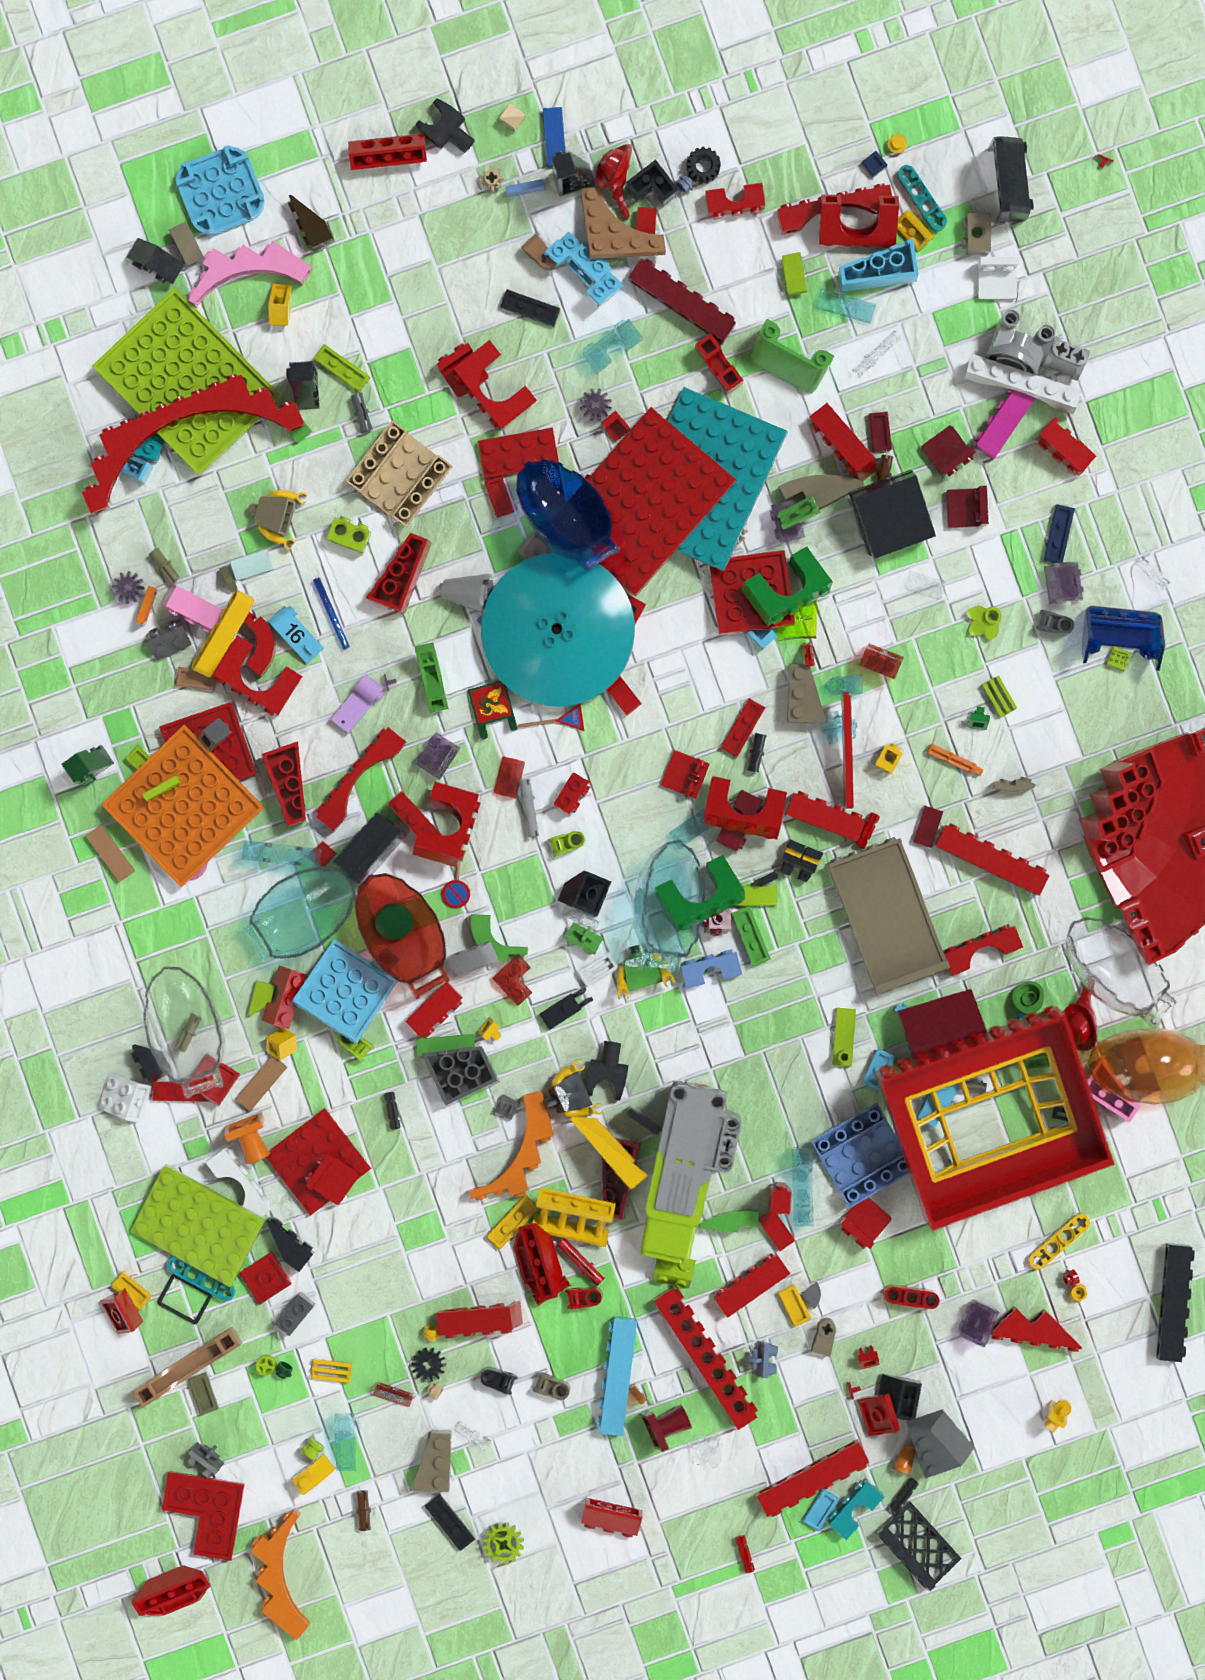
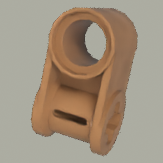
M536 234L521 246L523 251L543 270L548 271L555 267L556 263L548 255H544L548 247ZM543 258H550L551 262H544Z

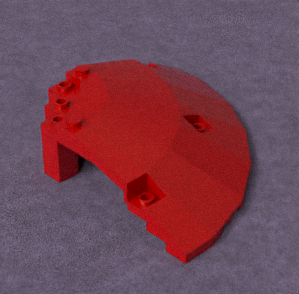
M1205 728L1193 733L1185 732L1130 753L1113 761L1114 763L1101 768L1100 772L1106 787L1089 794L1096 812L1079 819L1085 834L1083 839L1111 902L1114 908L1121 909L1127 925L1126 929L1145 963L1148 965L1176 953L1186 944L1185 942L1191 936H1195L1199 929L1205 925V842L1203 845L1200 843L1202 838L1205 840V741L1203 742L1201 739L1205 735ZM1133 911L1134 916L1131 918L1130 913Z

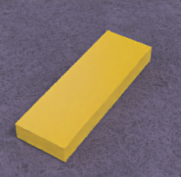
M525 1195L486 1237L500 1250L514 1236L518 1227L523 1226L540 1207H536V1204Z

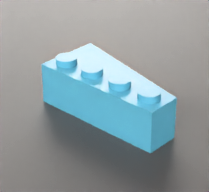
M913 238L902 244L891 246L884 251L875 252L866 258H860L840 266L838 275L841 292L917 282L919 273Z

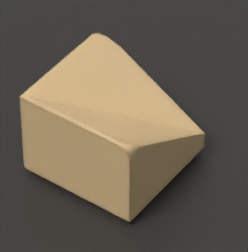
M509 103L499 117V121L516 132L526 115Z

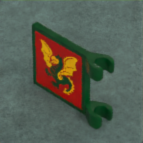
M501 681L468 689L481 739L488 738L486 724L504 719L508 720L511 731L518 730L507 687Z

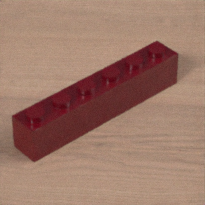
M640 259L629 275L628 281L706 334H712L715 340L724 344L736 326L735 318L727 312L725 314L720 312L716 304L704 301L703 296L698 292L693 291L692 293L686 289L687 285L679 280L676 282L671 279V275L665 270L659 271L656 269V265L652 261Z

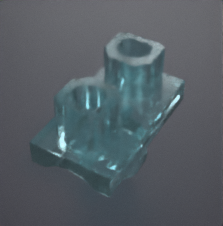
M834 711V717L828 718L830 725L821 726V731L826 737L828 744L837 743V733L842 732V715L839 716L838 711ZM852 719V739L856 738V729L858 728L855 719Z

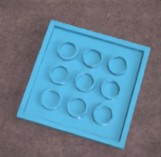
M334 939L292 1000V1003L357 1044L399 980L390 974L387 975L376 965Z

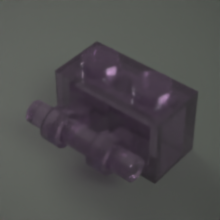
M1062 562L1044 566L1049 604L1083 600L1082 593L1084 588L1081 586L1080 576L1082 574L1081 569L1078 567V562Z

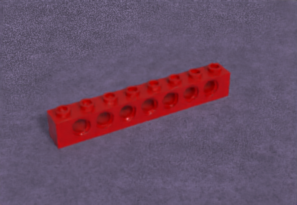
M672 1286L653 1298V1300L736 1428L740 1430L758 1418L756 1414L758 1409L752 1401L749 1403L745 1396L748 1394L743 1386L738 1387L734 1381L737 1379L732 1369L727 1370L725 1367L726 1360L721 1353L717 1354L714 1350L716 1345L711 1337L706 1338L703 1331H705V1328L700 1321L696 1322L693 1318L695 1313L690 1305L685 1306L682 1299L684 1296L678 1288L675 1290ZM672 1304L680 1305L681 1309L678 1313L670 1311ZM683 1320L691 1322L689 1329L681 1328L680 1324ZM694 1336L701 1337L702 1342L699 1345L691 1343V1339ZM703 1353H711L712 1359L707 1362L703 1361L701 1358ZM716 1368L723 1371L722 1376L719 1378L712 1375L713 1370ZM725 1385L733 1386L734 1389L730 1394L723 1392ZM736 1401L744 1403V1407L740 1410H736L733 1405Z

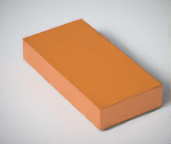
M148 586L136 619L137 623L144 626L147 623L158 592L156 588Z

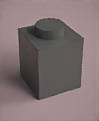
M218 718L202 730L197 738L211 752L228 738L231 731L228 725Z

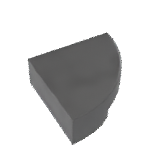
M817 1282L802 1293L813 1309L817 1307L821 1299V1290Z

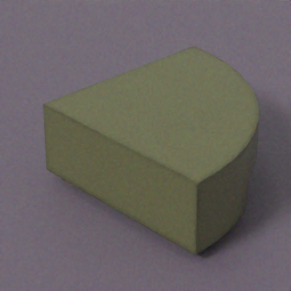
M227 567L219 568L230 591L238 590Z

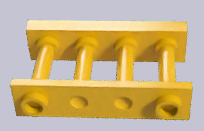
M540 1187L536 1207L541 1208L540 1215L534 1214L532 1223H537L548 1234L606 1247L609 1230L604 1229L606 1222L612 1223L616 1204ZM549 1210L560 1212L559 1219L548 1217ZM568 1214L579 1216L578 1223L566 1221ZM586 1219L598 1220L597 1227L585 1225Z

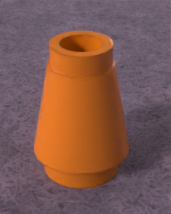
M905 1444L893 1463L895 1464V1470L907 1475L909 1471H912L915 1454L914 1447Z

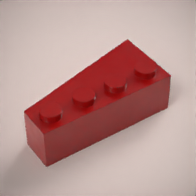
M410 533L397 551L392 562L386 567L381 578L375 583L372 591L368 593L366 599L405 614L432 542Z
M297 741L261 755L287 828L306 822Z

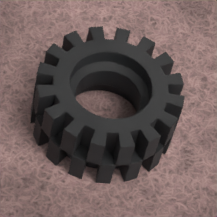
M702 146L700 149L695 148V151H692L687 158L686 170L689 174L688 176L692 177L694 182L698 181L699 184H702V182L707 184L709 181H714L715 177L719 175L721 167L720 157L710 147L708 149L705 146ZM705 158L710 161L711 168L707 172H700L696 168V163L699 159Z

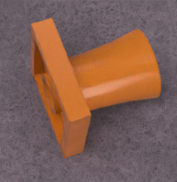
M262 1112L226 1125L224 1136L227 1142L238 1138L245 1164L257 1162L270 1154L258 1132L264 1126L265 1118Z

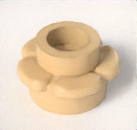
M439 1382L436 1384L432 1383L427 1389L428 1398L437 1400L444 1387Z

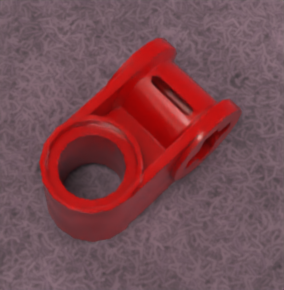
M577 1287L565 1290V1293H568L569 1302L567 1309L597 1306L603 1298L602 1290L598 1287ZM597 1292L599 1299L597 1301L590 1300L589 1293Z

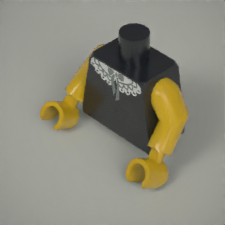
M576 1059L573 1065H568L557 1072L551 1082L552 1086L548 1089L550 1097L543 1100L546 1110L555 1108L558 1114L563 1113L566 1117L571 1118L588 1117L592 1113L600 1115L604 1112L598 1113L595 1110L597 1105H602L601 1103H596L592 1108L590 1107L592 1102L578 1072L582 1071L585 1065L581 1068L576 1065L582 1059Z

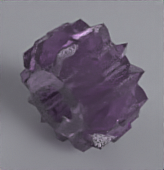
M590 389L591 395L585 392L583 395L586 399H580V403L584 404L580 407V411L587 410L584 413V417L591 414L590 421L594 420V416H597L598 421H601V414L607 417L608 414L605 410L611 411L612 407L607 404H610L612 400L605 399L608 396L607 392L601 396V389L597 390V394H594V389ZM599 401L600 408H592V402L597 403Z
M127 571L125 577L121 572L119 574L121 580L114 578L118 585H112V588L118 590L113 595L119 596L118 601L120 602L125 599L126 604H130V599H132L136 603V595L141 598L143 597L139 590L143 591L145 587L139 585L144 581L143 579H138L139 575L137 573L132 576L131 572ZM126 584L132 587L131 591L127 590L125 592L126 588L124 587Z

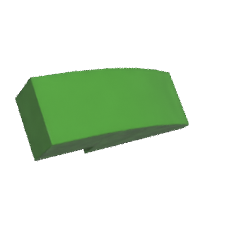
M744 1209L719 1213L702 1220L699 1228L738 1233V1225L758 1227L759 1210Z

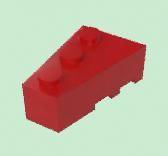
M1055 416L1035 439L1038 441L1037 445L1044 451H1050L1053 454L1052 458L1058 463L1063 462L1068 466L1066 469L1071 474L1080 476L1095 459L1096 455L1081 440L1075 439L1068 428L1063 429L1057 424L1059 419Z

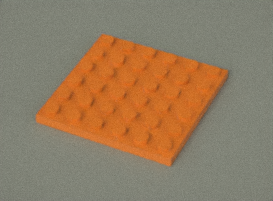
M185 724L101 804L181 888L265 808L228 768L201 743ZM174 776H179L182 783L149 802L142 795Z

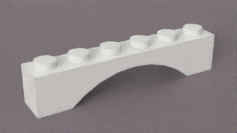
M972 354L964 378L982 385L1000 386L1028 394L1057 410L1074 415L1082 393L1080 389Z

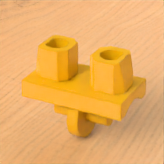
M1064 1399L1057 1402L1052 1400L1049 1403L1045 1427L1053 1433L1059 1426L1064 1429L1067 1425L1068 1415L1072 1410L1071 1403Z

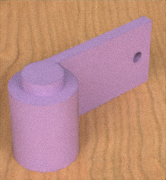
M365 674L351 695L330 720L349 734L375 701L379 702L385 695L383 692L384 688Z

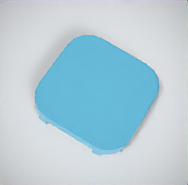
M231 145L223 146V149L188 162L187 160L181 164L182 166L177 172L176 184L191 222L196 230L204 235H217L253 221L264 210V196L248 156L241 149Z

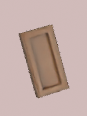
M178 667L176 686L215 691L216 681L214 679L216 676L212 674L208 678L191 668Z

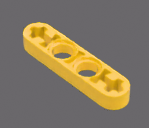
M1077 1213L1030 1254L1028 1259L1030 1266L1037 1270L1044 1268L1088 1229L1090 1225L1089 1218L1082 1213ZM1077 1218H1085V1225L1083 1227L1080 1225L1077 1226L1075 1229L1078 1230V1232L1075 1234L1074 1230L1070 1228L1069 1225L1072 1224V1226H1075L1078 1223ZM1070 1230L1071 1238L1063 1240L1061 1238L1062 1231ZM1051 1242L1057 1245V1250L1054 1253L1047 1251V1245ZM1043 1249L1045 1254H1047L1050 1257L1046 1259V1257L1044 1256L1040 1260L1042 1262L1040 1265L1037 1263L1034 1265L1033 1263L1035 1260L1033 1258L1035 1256L1039 1258L1041 1255H1043L1040 1252Z

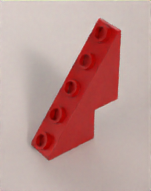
M1014 1306L988 1331L992 1335L991 1339L994 1340L1010 1338V1342L1022 1343L1023 1340L1029 1341V1344L1033 1346H1041V1343L1049 1344L1048 1347L1053 1349H1060V1346L1068 1347L1067 1350L1072 1352H1079V1349H1082L1045 1309L1030 1322Z

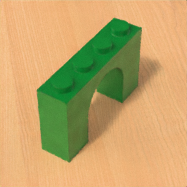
M807 546L792 554L788 563L802 583L803 589L794 596L777 594L770 588L760 573L744 582L742 592L767 626L772 623H779L783 620L784 616L795 614L803 605L808 606L817 597H824L831 591L833 581Z
M724 855L706 863L707 874L717 890L714 896L705 902L694 903L686 900L672 879L655 887L656 898L677 932L687 930L693 924L703 922L716 913L720 914L726 908L739 905L745 900V890Z

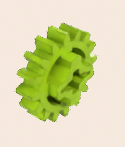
M499 1522L497 1528L491 1525L492 1531L487 1530L486 1534L488 1537H483V1541L487 1543L483 1545V1549H488L485 1554L486 1557L491 1555V1561L493 1562L497 1559L498 1565L502 1561H505V1564L508 1565L510 1559L515 1562V1555L520 1557L521 1552L519 1550L524 1549V1545L520 1544L524 1542V1538L519 1537L522 1533L521 1530L516 1532V1525H513L511 1528L509 1527V1522L505 1526H502V1523ZM500 1531H507V1532L504 1533V1534H498V1533H497V1532H500ZM513 1536L516 1539V1546L512 1543L511 1540ZM491 1540L496 1546L494 1551L491 1547ZM507 1540V1546L501 1547L500 1541ZM507 1552L509 1553V1555H505V1556H502V1555H501L502 1553H507Z

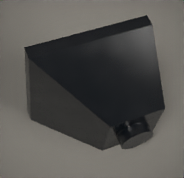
M583 870L564 883L557 901L598 917L612 881Z

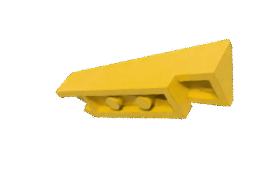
M572 1117L570 1119L631 1190L648 1176L634 1164L636 1160L598 1118Z

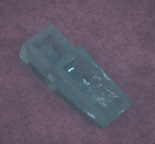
M355 1413L335 1414L336 1471H356Z

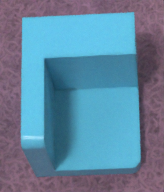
M770 629L747 632L748 636L762 650L777 637V634Z

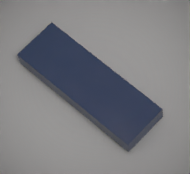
M1055 505L1043 561L1063 564L1075 508Z

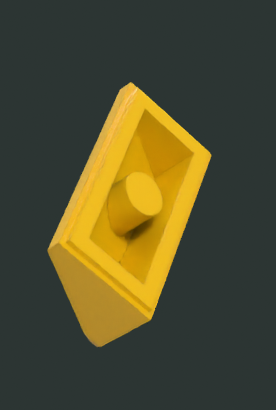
M910 209L898 218L897 230L907 240L913 238L914 248L918 252L935 238L931 231Z

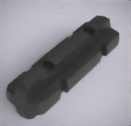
M387 1092L384 1094L385 1101H387L386 1108L388 1119H390V1129H399L401 1125L400 1120H398L397 1103L394 1101L396 1099L395 1093Z
M910 1478L907 1481V1485H904L896 1496V1500H893L890 1504V1508L894 1512L898 1513L901 1510L902 1504L904 1505L913 1494V1489L915 1490L918 1487V1481L914 1478Z

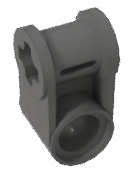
M1040 610L1041 617L1039 625L1036 626L1037 630L1059 635H1068L1073 631L1075 624L1070 617L1047 610ZM1061 622H1068L1070 629L1063 631L1060 628Z

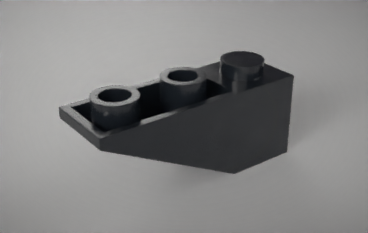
M269 1217L266 1222L283 1260L297 1272H300L315 1253L312 1250L313 1246L306 1241L302 1243L297 1239L298 1235L291 1229L287 1231L283 1228V1223L276 1217L273 1219Z

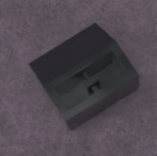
M882 1373L878 1395L889 1393L897 1419L909 1421L916 1418L922 1383L920 1380Z

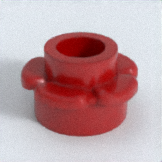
M1074 1269L1065 1270V1275H1063L1065 1284L1073 1288L1076 1287V1284L1080 1283L1077 1272Z

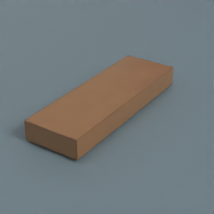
M102 824L86 835L119 882L135 872V869Z
M272 1056L236 1100L251 1111L288 1067Z

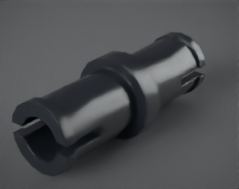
M755 733L753 746L749 751L751 755L747 770L759 773L761 758L765 753L763 749L767 735Z

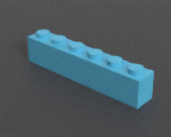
M614 1316V1321L610 1320L609 1332H612V1338L607 1340L606 1351H610L609 1359H605L604 1370H607V1378H603L601 1388L605 1390L604 1397H600L599 1409L603 1410L602 1416H598L597 1428H600V1434L623 1436L637 1328L636 1318Z

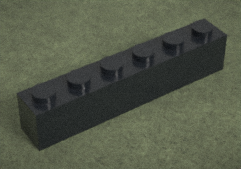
M1166 1243L1156 1358L1161 1361L1182 1362V1359L1186 1357L1184 1338L1188 1336V1327H1185L1186 1319H1189L1190 1315L1187 1302L1191 1299L1189 1281L1193 1279V1269L1190 1268L1191 1261H1194L1195 1251L1192 1250L1190 1245Z

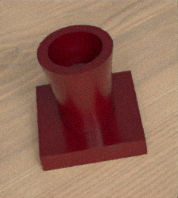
M681 1404L658 1418L655 1417L653 1412L648 1410L640 1413L655 1449L661 1452L669 1449L665 1440L666 1437L692 1429L688 1415Z

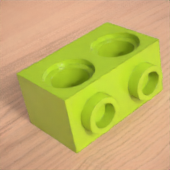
M340 516L339 519L334 517L326 539L364 554L372 534L368 530L369 526L362 523L354 525L350 523V519ZM337 527H346L345 534L337 535ZM356 533H363L364 539L361 542L354 541Z

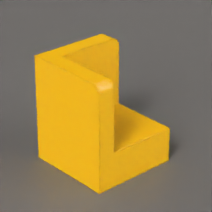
M281 1028L266 1037L267 1053L278 1060L284 1059L297 1050L296 1035L285 1028Z

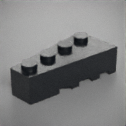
M565 151L557 152L554 154V157H551L552 173L559 197L579 191L581 188L596 186L590 165L572 152L566 153Z

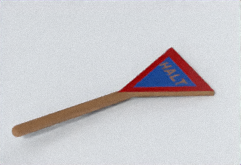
M581 703L558 719L522 723L518 727L561 723L584 731Z

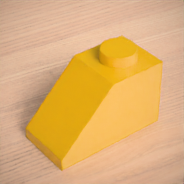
M272 284L268 304L269 325L288 326L291 312V284Z
M324 1453L293 1477L292 1482L304 1496L319 1485L336 1468Z

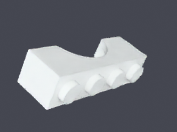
M224 1148L207 1161L206 1164L217 1178L231 1177L239 1181L245 1191L243 1207L261 1217L273 1209L270 1206L272 1205L271 1200L267 1195L263 1196L259 1191L261 1188L255 1180L251 1181L246 1167L243 1164L239 1165L235 1160L237 1156L233 1150Z

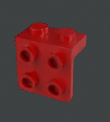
M461 343L454 348L455 352L449 356L448 354L443 355L436 364L438 370L458 398L467 394L464 390L467 387L463 382L459 383L452 375L455 373L453 368L473 353L469 343L465 345ZM485 369L480 375L479 385L489 378Z
M329 1152L326 1156L322 1155L316 1164L319 1167L315 1172L310 1171L305 1178L308 1181L305 1186L310 1190H316L335 1205H339L359 1178V1173Z
M868 1197L851 1207L839 1223L842 1225L841 1230L846 1235L850 1236L852 1234L857 1238L855 1242L860 1247L871 1249L875 1244L873 1241L891 1222L892 1218Z

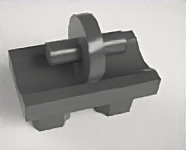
M197 1442L188 1453L187 1463L195 1467L199 1462L204 1466L201 1472L207 1478H210L213 1474L216 1475L224 1464L219 1459L220 1455L214 1452L217 1448L216 1445L210 1449L207 1445L202 1446Z

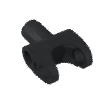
M436 98L433 104L442 114L441 120L434 125L424 124L418 120L415 124L416 127L438 148L442 149L449 141L463 153H466L473 145L475 139L459 128L465 121V117L451 105Z
M604 1041L601 1060H590L587 1084L589 1096L593 1095V1089L599 1081L609 1080L615 1086V1100H621L629 1066L618 1063L621 1043Z

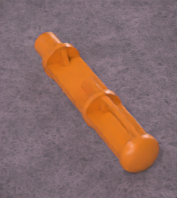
M933 743L927 749L928 754L970 774L975 773L981 776L984 769L978 767L976 763Z

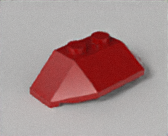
M537 1223L518 1227L513 1249L525 1286L540 1301L558 1297L563 1273L552 1236Z
M182 1565L148 1579L131 1600V1603L139 1616H164L200 1601L211 1585L202 1570Z

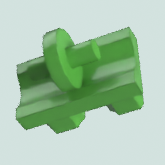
M573 922L564 939L567 940V944L571 946L577 945L582 948L584 953L595 955L603 937L591 932V927L588 926L586 929Z

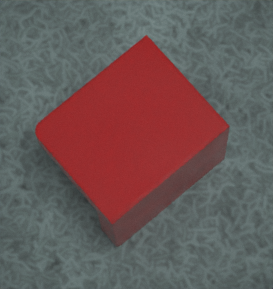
M616 410L601 422V426L614 442H617L630 431V427Z

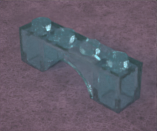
M244 840L242 859L321 868L322 849Z
M792 1147L794 1227L814 1226L812 1197L813 1149L811 1147Z

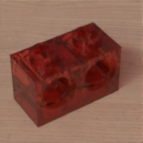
M868 643L859 665L895 679L904 657Z

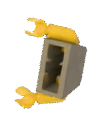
M279 489L269 493L267 496H261L258 505L251 503L248 513L255 516L254 523L259 525V531L266 539L277 544L282 543L286 549L290 550L292 548L287 547L286 542L288 540L295 541L291 538L285 539L283 536L287 537L296 501L300 505L305 504L306 501H300L299 496H307L305 492L295 494L292 491Z

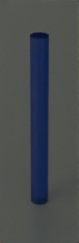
M320 577L313 580L340 644L343 650L350 648L348 640Z

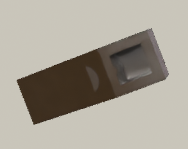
M288 195L291 201L287 203L291 212H296L298 219L295 221L299 230L304 229L306 236L303 238L307 247H312L313 251H316L334 243L325 220L293 195Z

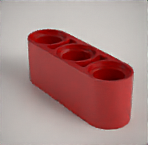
M889 1284L883 1289L885 1300L891 1304L934 1309L940 1303L939 1296L929 1289ZM891 1289L897 1291V1296L893 1299L887 1297V1293ZM909 1292L916 1293L914 1301L906 1300ZM928 1295L935 1296V1301L932 1304L925 1302Z

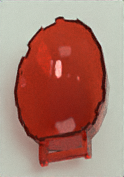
M387 873L368 875L358 887L355 911L358 929L369 954L385 973L398 982L407 984L416 1000L420 998V995L444 982L448 983L450 979L443 968L446 960L445 938L435 912L417 890L410 887L403 879ZM398 903V905L407 906L412 912L414 919L413 928L404 938L397 940L387 939L377 931L375 917L379 909L384 905ZM438 971L441 975L415 989L414 984L425 980Z

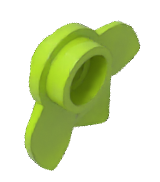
M975 606L966 612V615L973 620L969 626V635L980 636L985 634L989 641L998 635V623L1002 618L998 608L988 607L986 609L982 606ZM990 613L995 615L994 620L989 619L988 615Z

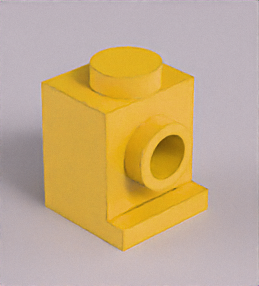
M892 743L890 745L885 744L874 766L892 774L903 754L900 752L901 748ZM887 754H890L892 756L891 761H887L885 759V756Z

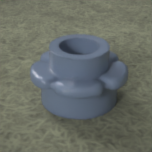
M679 176V180L676 182L677 187L684 193H687L689 190L692 191V180L688 176Z

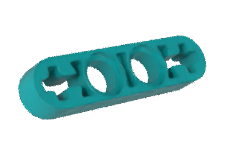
M910 165L902 166L897 174L898 180L933 231L943 230L947 224L946 216L914 168ZM903 170H905L906 172H911V174L909 175L911 181L916 179V181L912 182L909 186L907 185L910 182L907 177H902ZM913 186H920L922 193L914 195L912 193ZM925 201L931 202L933 205L932 210L925 211L922 208V203ZM935 210L938 212L935 213V217L938 220L942 219L941 226H939L938 224H933L935 222L933 216H931L930 218L928 217L929 215L933 214Z
M175 1256L168 1260L167 1268L171 1273L223 1301H229L235 1296L236 1289L233 1285L229 1287L222 1283L220 1287L223 1289L229 1287V1292L232 1293L224 1297V1292L220 1289L217 1293L214 1291L220 1281L214 1279L215 1286L207 1288L204 1282L206 1278H212L211 1276L191 1265L185 1269L183 1275L180 1273L183 1269L179 1267L173 1269L171 1262L179 1260V1265L185 1267L187 1263ZM194 1268L198 1271L196 1279L189 1278V1269Z

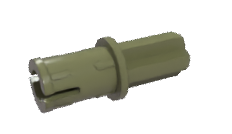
M159 547L149 553V556L159 567L158 570L162 571L171 584L180 579V576L171 566V561L165 558Z
M193 1013L190 1014L185 1027L181 1029L182 1033L176 1044L178 1050L183 1052L187 1050L202 1020L200 1016Z

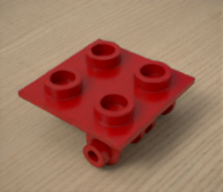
M674 750L661 786L697 799L710 763Z

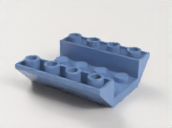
M878 1103L873 1104L811 1141L849 1208L909 1174L897 1137Z

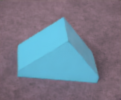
M131 456L121 472L145 484L153 466L142 459Z

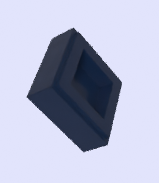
M877 151L861 162L872 178L888 167V164Z

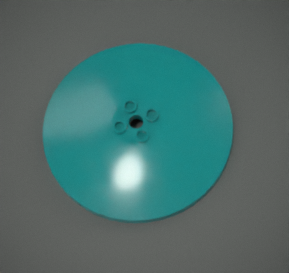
M547 553L522 561L510 569L498 581L490 593L484 608L486 612H483L481 636L485 655L492 670L508 689L536 704L565 707L584 703L595 698L618 679L632 653L635 639V620L627 594L609 571L583 556L570 553ZM556 623L562 626V632L557 635L552 632V626Z

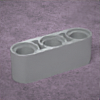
M487 941L454 953L445 958V961L453 977L489 965L495 962L498 957L491 942Z

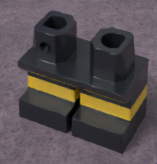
M789 839L781 860L783 863L780 872L790 876L793 867L801 869L797 879L807 882L811 874L815 873L823 852Z

